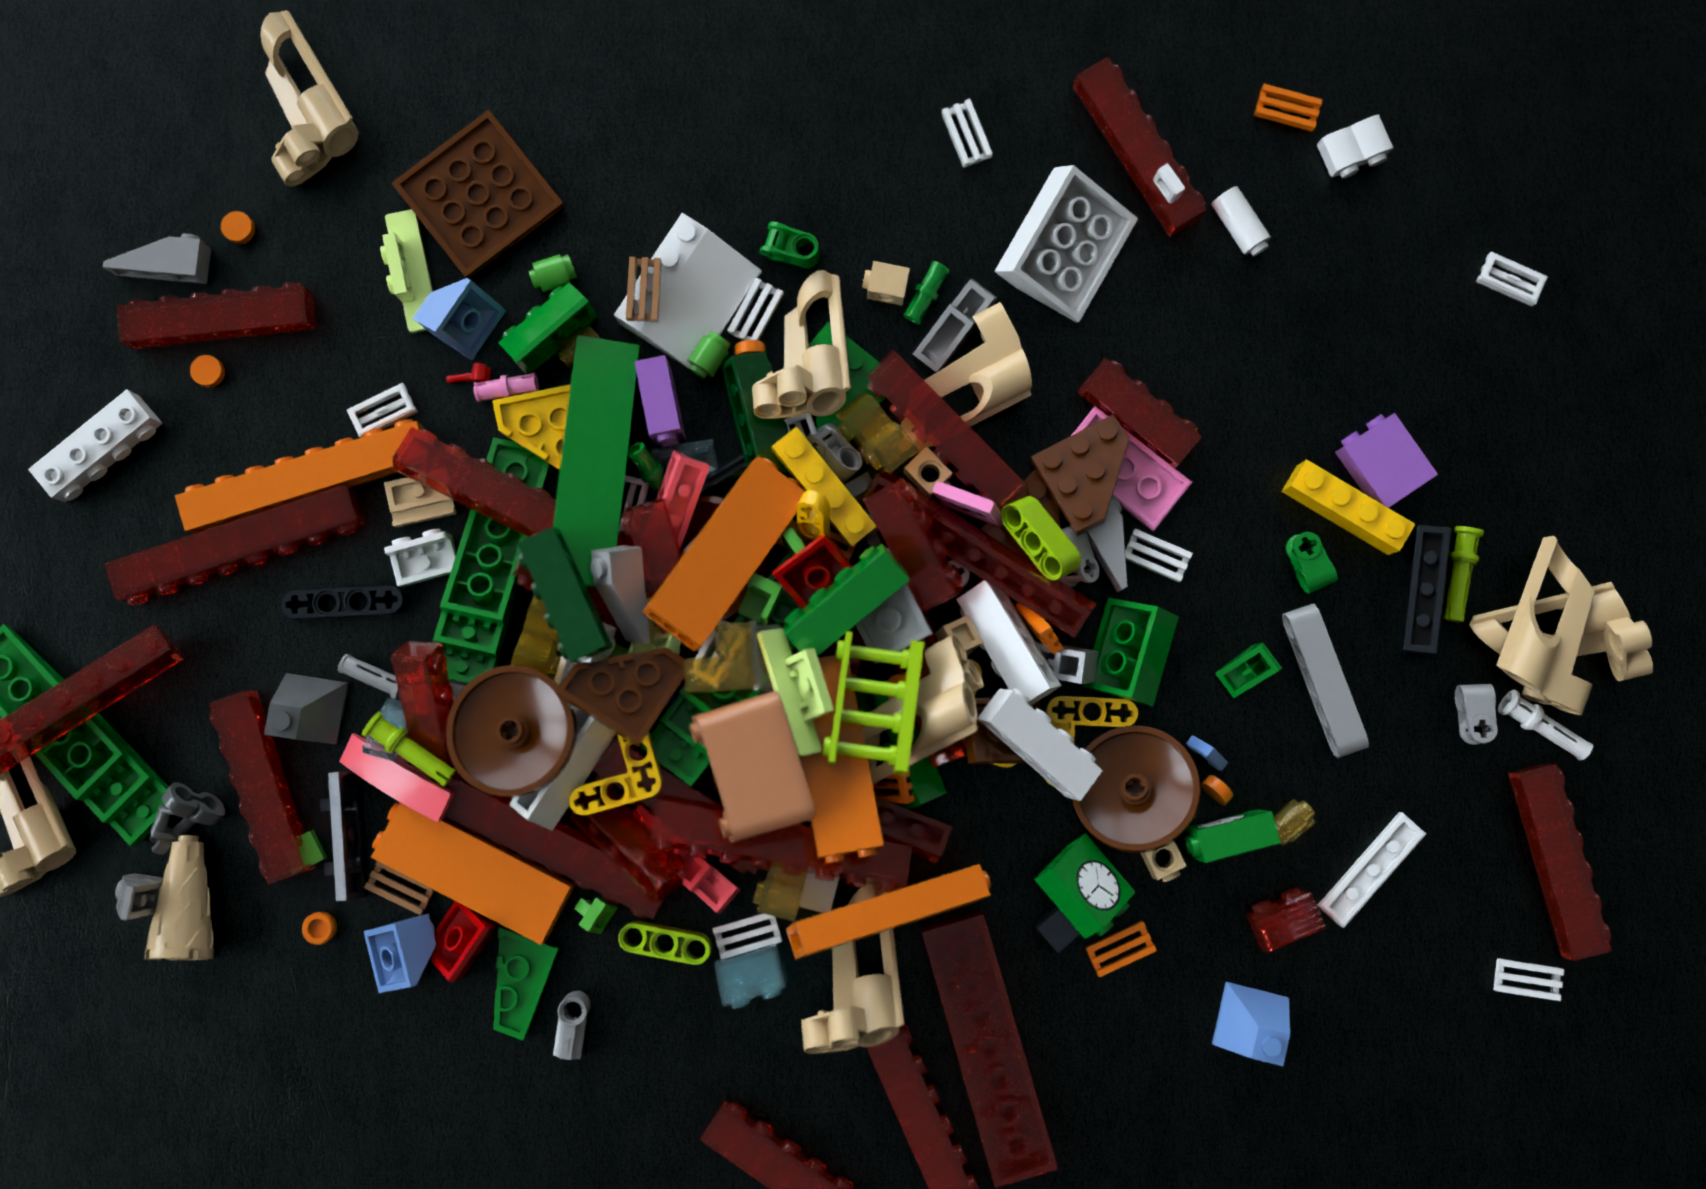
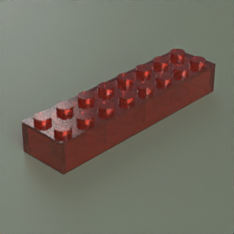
M979 911L921 928L920 930L995 1188L1058 1170L984 914Z

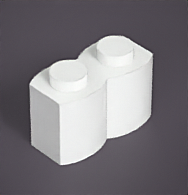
M1379 114L1323 137L1317 144L1331 178L1341 175L1342 179L1358 172V166L1368 163L1372 167L1382 163L1387 159L1386 155L1393 149Z

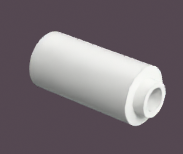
M1238 186L1227 190L1211 203L1244 255L1251 253L1252 256H1256L1269 246L1267 241L1271 236Z

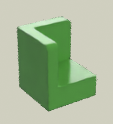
M753 573L748 582V591L738 609V614L766 627L782 595L783 586Z

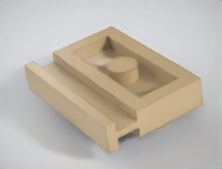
M446 469L384 482L388 505L393 519L392 524L396 528L457 514L454 507L449 474Z

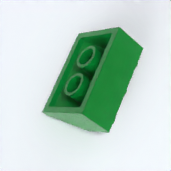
M568 283L564 287L561 285L555 288L550 293L549 300L541 307L539 305L533 307L526 314V319L520 325H514L507 329L502 335L503 339L498 343L525 374H531L598 317L589 301L572 284Z
M1108 598L1093 648L1094 651H1099L1095 680L1092 683L1083 684L1082 687L1153 707L1179 616L1158 606Z

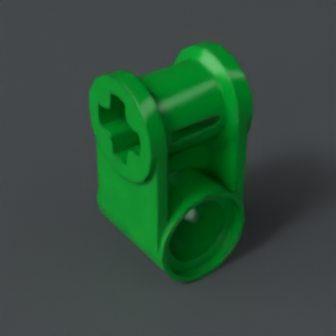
M769 222L767 228L770 231L765 245L760 247V254L775 261L786 262L807 269L814 267L819 262L820 249L814 235L793 229L782 223ZM803 246H811L814 249L807 256L798 253L799 249Z
M1304 532L1289 538L1286 543V553L1296 571L1299 584L1307 594H1311L1338 581L1336 569L1316 534ZM1306 542L1308 548L1301 552L1299 546Z

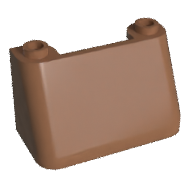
M776 691L764 693L692 716L693 723L689 724L692 738L695 743L700 742L706 748L725 809L723 811V818L719 819V826L724 838L729 837L730 842H736L815 818V809L783 704Z

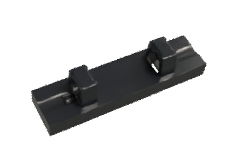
M352 771L328 773L330 798L320 799V811L331 812L334 862L324 863V875H334L336 901L366 897V889L364 888L366 881L359 776Z

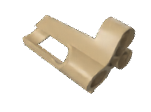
M286 10L269 13L263 21L260 36L265 53L270 59L265 74L292 127V130L283 136L281 142L276 144V151L271 161L285 185L296 186L323 169L332 157L342 156L349 152L358 139V131L352 121L351 114L290 12ZM288 38H291L318 85L307 89L302 94L278 56L282 42Z
M818 270L810 275L801 286L797 297V307L789 312L784 319V368L775 373H768L767 377L759 380L752 387L753 410L758 418H788L807 412L814 416H827L838 411L844 405L846 391L851 388L839 276L830 274L825 270ZM822 297L828 298L833 345L821 344L809 347L806 312L809 306L817 299Z
M1000 302L972 316L981 332L980 336L984 344L911 388L909 406L903 414L899 431V448L903 454L912 457L920 453L925 447L930 448L1031 396L1032 378L1028 360L1021 346L1019 336ZM970 383L980 402L974 410L925 434L924 421L928 405Z
M1549 536L1542 539L1496 666L1524 686L1521 693L1522 697L1536 703L1552 705L1571 714L1582 715L1593 685L1571 674L1595 591L1580 569L1566 556L1556 537ZM1547 568L1569 595L1554 635L1541 632L1534 612V604Z
M1612 582L1592 586L1595 592L1577 656L1606 651L1611 671L1617 681L1652 674L1653 663L1647 650L1652 646V638L1644 621L1633 623L1626 605L1615 590ZM1564 593L1536 600L1534 604L1535 615L1556 609L1564 611L1569 595ZM1518 605L1475 615L1469 625L1483 642L1501 654L1508 635V631L1501 623L1513 620Z
M954 634L928 647L924 651L931 674L919 681L915 715L920 716L922 725L918 739L911 747L909 765L977 731V708L973 694L976 690L983 687V679L976 666L972 662H968L966 650L962 642ZM893 697L869 713L894 716V713H901L902 701L896 700V697ZM861 725L865 745L880 747L881 732L888 728ZM868 759L872 784L892 775L894 766L888 765V761L877 766L878 760Z
M11 717L0 719V811L14 850L3 853V857L0 858V898L39 880L46 872L64 865L76 854V848L57 804L49 790L40 781L14 719ZM12 746L38 803L25 809L2 756V753Z
M875 882L867 883L854 894L848 905L889 893V887ZM893 929L880 933L884 974L859 977L855 941L832 948L834 1011L827 1012L822 1010L818 1012L817 1016L804 1020L801 1019L805 1053H828L846 1051L858 1046H877L891 1040L899 1033V1027L904 1025Z

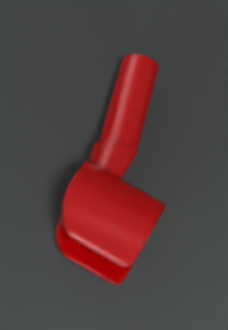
M474 363L472 373L446 376L447 383L489 381L491 368L485 364Z

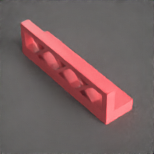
M677 450L672 452L639 547H642L644 577L664 582L674 568L710 465L689 458L683 452Z

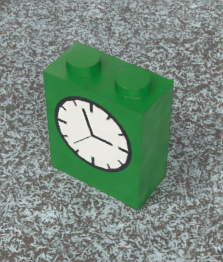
M1259 809L1188 827L1185 831L1186 836L1182 837L1186 854L1192 855V859L1204 863L1281 843L1272 811Z
M1086 833L1069 843L1034 879L1084 939L1095 933L1102 936L1114 925L1111 920L1114 917L1120 916L1129 908L1130 905L1127 901L1135 893L1134 889Z

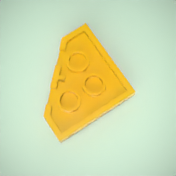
M570 384L492 400L499 432L558 470L560 469Z

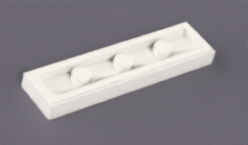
M1399 812L1317 906L1340 927L1344 928L1422 840L1426 833L1403 812Z

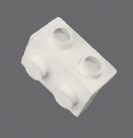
M431 529L423 532V537L414 540H411L410 537L398 538L392 541V546L385 547V554L390 556L397 586L404 587L450 574L456 557L452 535L445 531L441 532V529Z

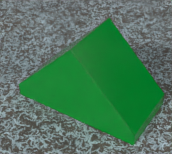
M1262 642L1250 646L1215 674L1231 696L1236 698L1280 671L1282 667Z

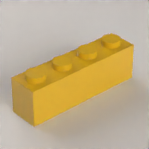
M797 426L771 446L772 452L793 478L803 486L805 492L809 490L816 491L827 498L830 504V524L850 548L877 527Z
M1307 459L1296 466L1281 491L1387 555L1401 550L1415 526L1413 522Z

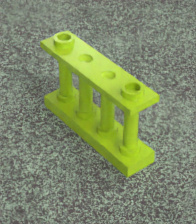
M846 631L845 641L838 640L836 659L842 660L832 737L825 736L822 756L829 757V766L835 765L836 754L888 761V765L894 766L893 774L906 776L909 767L924 642L911 640L909 649H903L902 652L851 645L853 632ZM849 658L899 664L900 668L906 669L905 681H899L897 684L847 677ZM845 690L895 696L896 700L902 701L901 713H894V716L842 709ZM840 722L892 729V732L898 733L897 745H890V748L840 742L838 741Z

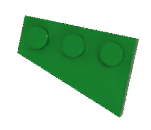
M499 926V952L496 967L498 968L497 989L495 990L493 1030L524 1041L560 948L546 942L540 945L509 928Z

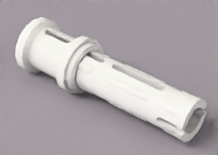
M1517 690L1509 691L1499 704L1498 713L1509 715L1520 722L1521 728L1525 730H1535L1554 744L1577 757L1580 761L1586 759L1593 749L1592 743L1587 742L1545 715L1542 706L1529 703L1520 697V693Z

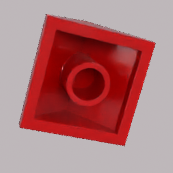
M822 534L775 569L772 574L803 609L810 603V597L817 590L823 587L825 589L836 582L834 580L836 575L846 567L851 569L852 565L835 541Z
M455 901L435 930L436 946L430 957L431 962L449 982L454 983L465 976L499 923Z

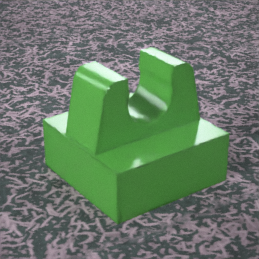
M581 898L574 909L584 916L579 926L588 932L601 934L618 907L609 900L595 898L594 901L590 899L586 901L584 898Z

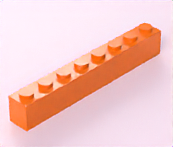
M412 419L401 420L394 424V428L383 431L381 428L372 429L364 433L365 437L359 439H340L334 443L335 446L326 449H323V447L311 448L305 451L304 456L297 458L293 456L282 457L275 460V465L265 468L264 466H253L247 468L245 474L236 477L234 475H225L216 478L215 483L207 486L196 484L186 487L184 493L175 495L184 530L199 535L434 462L424 426Z

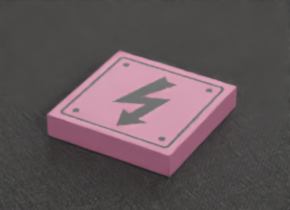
M940 481L935 483L932 493L945 507L1001 528L1003 524L1001 511L994 501Z

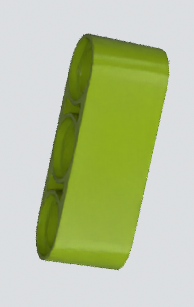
M1026 496L1003 507L1001 511L1002 523L1047 579L1051 581L1057 580L1079 569L1081 565L1079 551L1036 498Z
M644 921L629 922L620 930L618 935L620 946L627 952L692 965L704 963L712 951L711 939L704 933ZM630 928H636L642 933V942L640 944H632L628 941L627 932ZM662 934L671 936L674 941L673 949H661L658 945L659 936ZM694 940L701 941L705 946V954L702 956L692 955L689 951L690 942Z

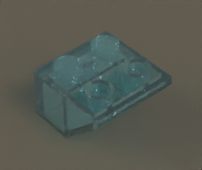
M778 943L722 960L719 959L715 962L722 1005L731 1004L732 1009L750 1004V999L755 996L762 995L763 999L782 994L781 990L787 985L788 976Z

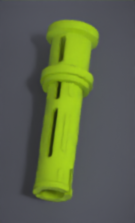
M1455 526L1454 532L1457 533L1454 552H1450L1453 569L1443 619L1464 622L1473 565L1479 562L1477 549L1479 538L1483 536L1484 530L1466 526Z
M377 712L363 729L362 735L366 738L370 736L385 747L384 751L393 754L396 752L445 787L451 780V776H454L456 769L450 767L407 737L406 729L403 727L397 728L383 718V713Z

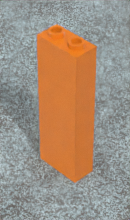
M757 456L743 472L642 613L693 651L700 648L797 513V504L805 492L803 486L797 480L787 478L780 473L776 464L771 460L762 459L760 456Z
M836 655L818 658L834 711L813 720L822 751L817 754L800 757L801 766L815 809V818L811 819L817 856L818 859L825 858L826 864L845 861V854L856 852L858 853V858L877 855V849L883 847L868 759L836 754L835 765L829 766V757L822 756L825 736L832 737L842 665V660L836 659ZM848 662L847 677H852L850 662ZM845 690L842 709L859 711L855 691ZM840 722L838 741L865 745L862 726Z
M396 802L392 806L387 816V819L390 821L384 832L380 831L372 844V848L375 850L371 858L540 945L547 941L576 884L445 817L442 821L436 822L401 802Z
M980 864L797 921L786 928L795 960L972 904L990 896L989 889L991 888V883L986 871H982Z

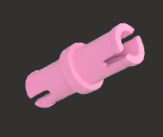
M535 372L509 377L507 374L501 375L500 379L474 382V395L477 402H481L483 400L506 398L513 395L539 391V381Z

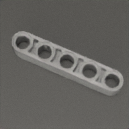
M1312 603L1284 613L1282 620L1331 751L1336 758H1341L1368 748L1367 734L1319 609Z

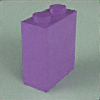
M666 355L634 361L649 436L656 446L661 445L662 449L679 446V441L686 440L673 373Z
M1395 413L1386 419L1382 414L1366 424L1369 429L1362 435L1355 431L1341 441L1344 447L1335 452L1362 492L1387 508L1438 475Z

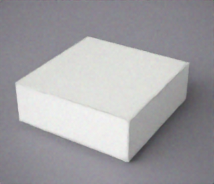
M1168 163L1158 169L1153 182L1168 203L1172 204L1181 197L1185 187Z

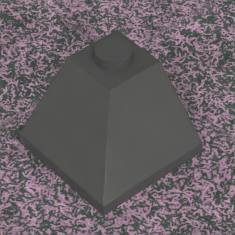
M286 673L270 702L264 735L338 745L349 683Z

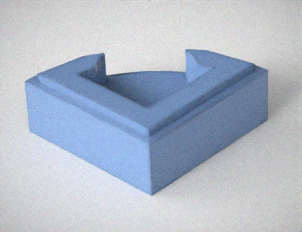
M1193 735L1187 741V747L1192 752L1204 757L1208 764L1218 771H1222L1228 762L1214 747Z

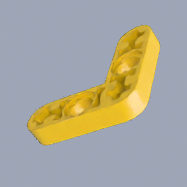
M809 490L804 492L796 507L797 521L791 520L784 531L791 527L796 531L805 546H808L822 534L830 538V504L825 496L816 491ZM781 534L775 544L785 547Z
M1058 696L1052 698L1047 703L1045 713L1052 719L1050 724L1056 729L1064 730L1073 739L1075 738V725L1124 727L1134 724L1138 717L1136 705L1127 699ZM1059 701L1063 702V707L1075 708L1074 701H1078V721L1073 720L1075 714H1063L1062 719H1058V715L1052 713V707L1058 706ZM1088 703H1095L1100 708V716L1095 721L1087 720L1083 715V709ZM1105 703H1110L1108 710L1121 709V704H1123L1126 710L1131 711V716L1126 717L1124 722H1121L1119 716H1108L1110 722H1104L1107 714Z
M649 732L642 741L646 745L648 752L647 756L642 760H636L631 757L629 749L632 743L617 734L628 772L586 783L575 788L570 794L569 805L576 814L589 815L656 795L662 786V775ZM651 761L652 767L646 768L648 777L655 778L656 780L651 786V791H647L645 786L640 787L639 782L643 779V773L641 769L635 772L633 766H642ZM618 782L624 786L625 794L622 799L614 800L608 796L607 787L610 783ZM601 786V797L605 804L600 805V798L592 800L588 804L589 808H585L583 804H577L576 799L581 796V791H584L586 796H591L598 793L595 787Z

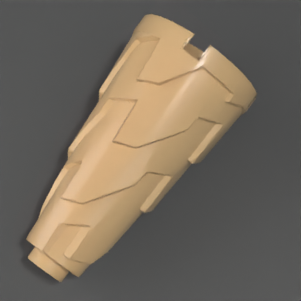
M180 835L178 836V841L172 842L169 861L164 872L163 883L159 888L155 913L149 930L145 949L146 960H161V958L168 960L213 959L210 892L207 887L204 843L198 842L199 836Z

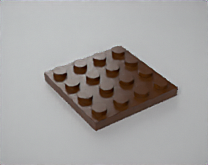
M487 110L391 183L462 274L468 279H471L565 207L560 198L490 110Z

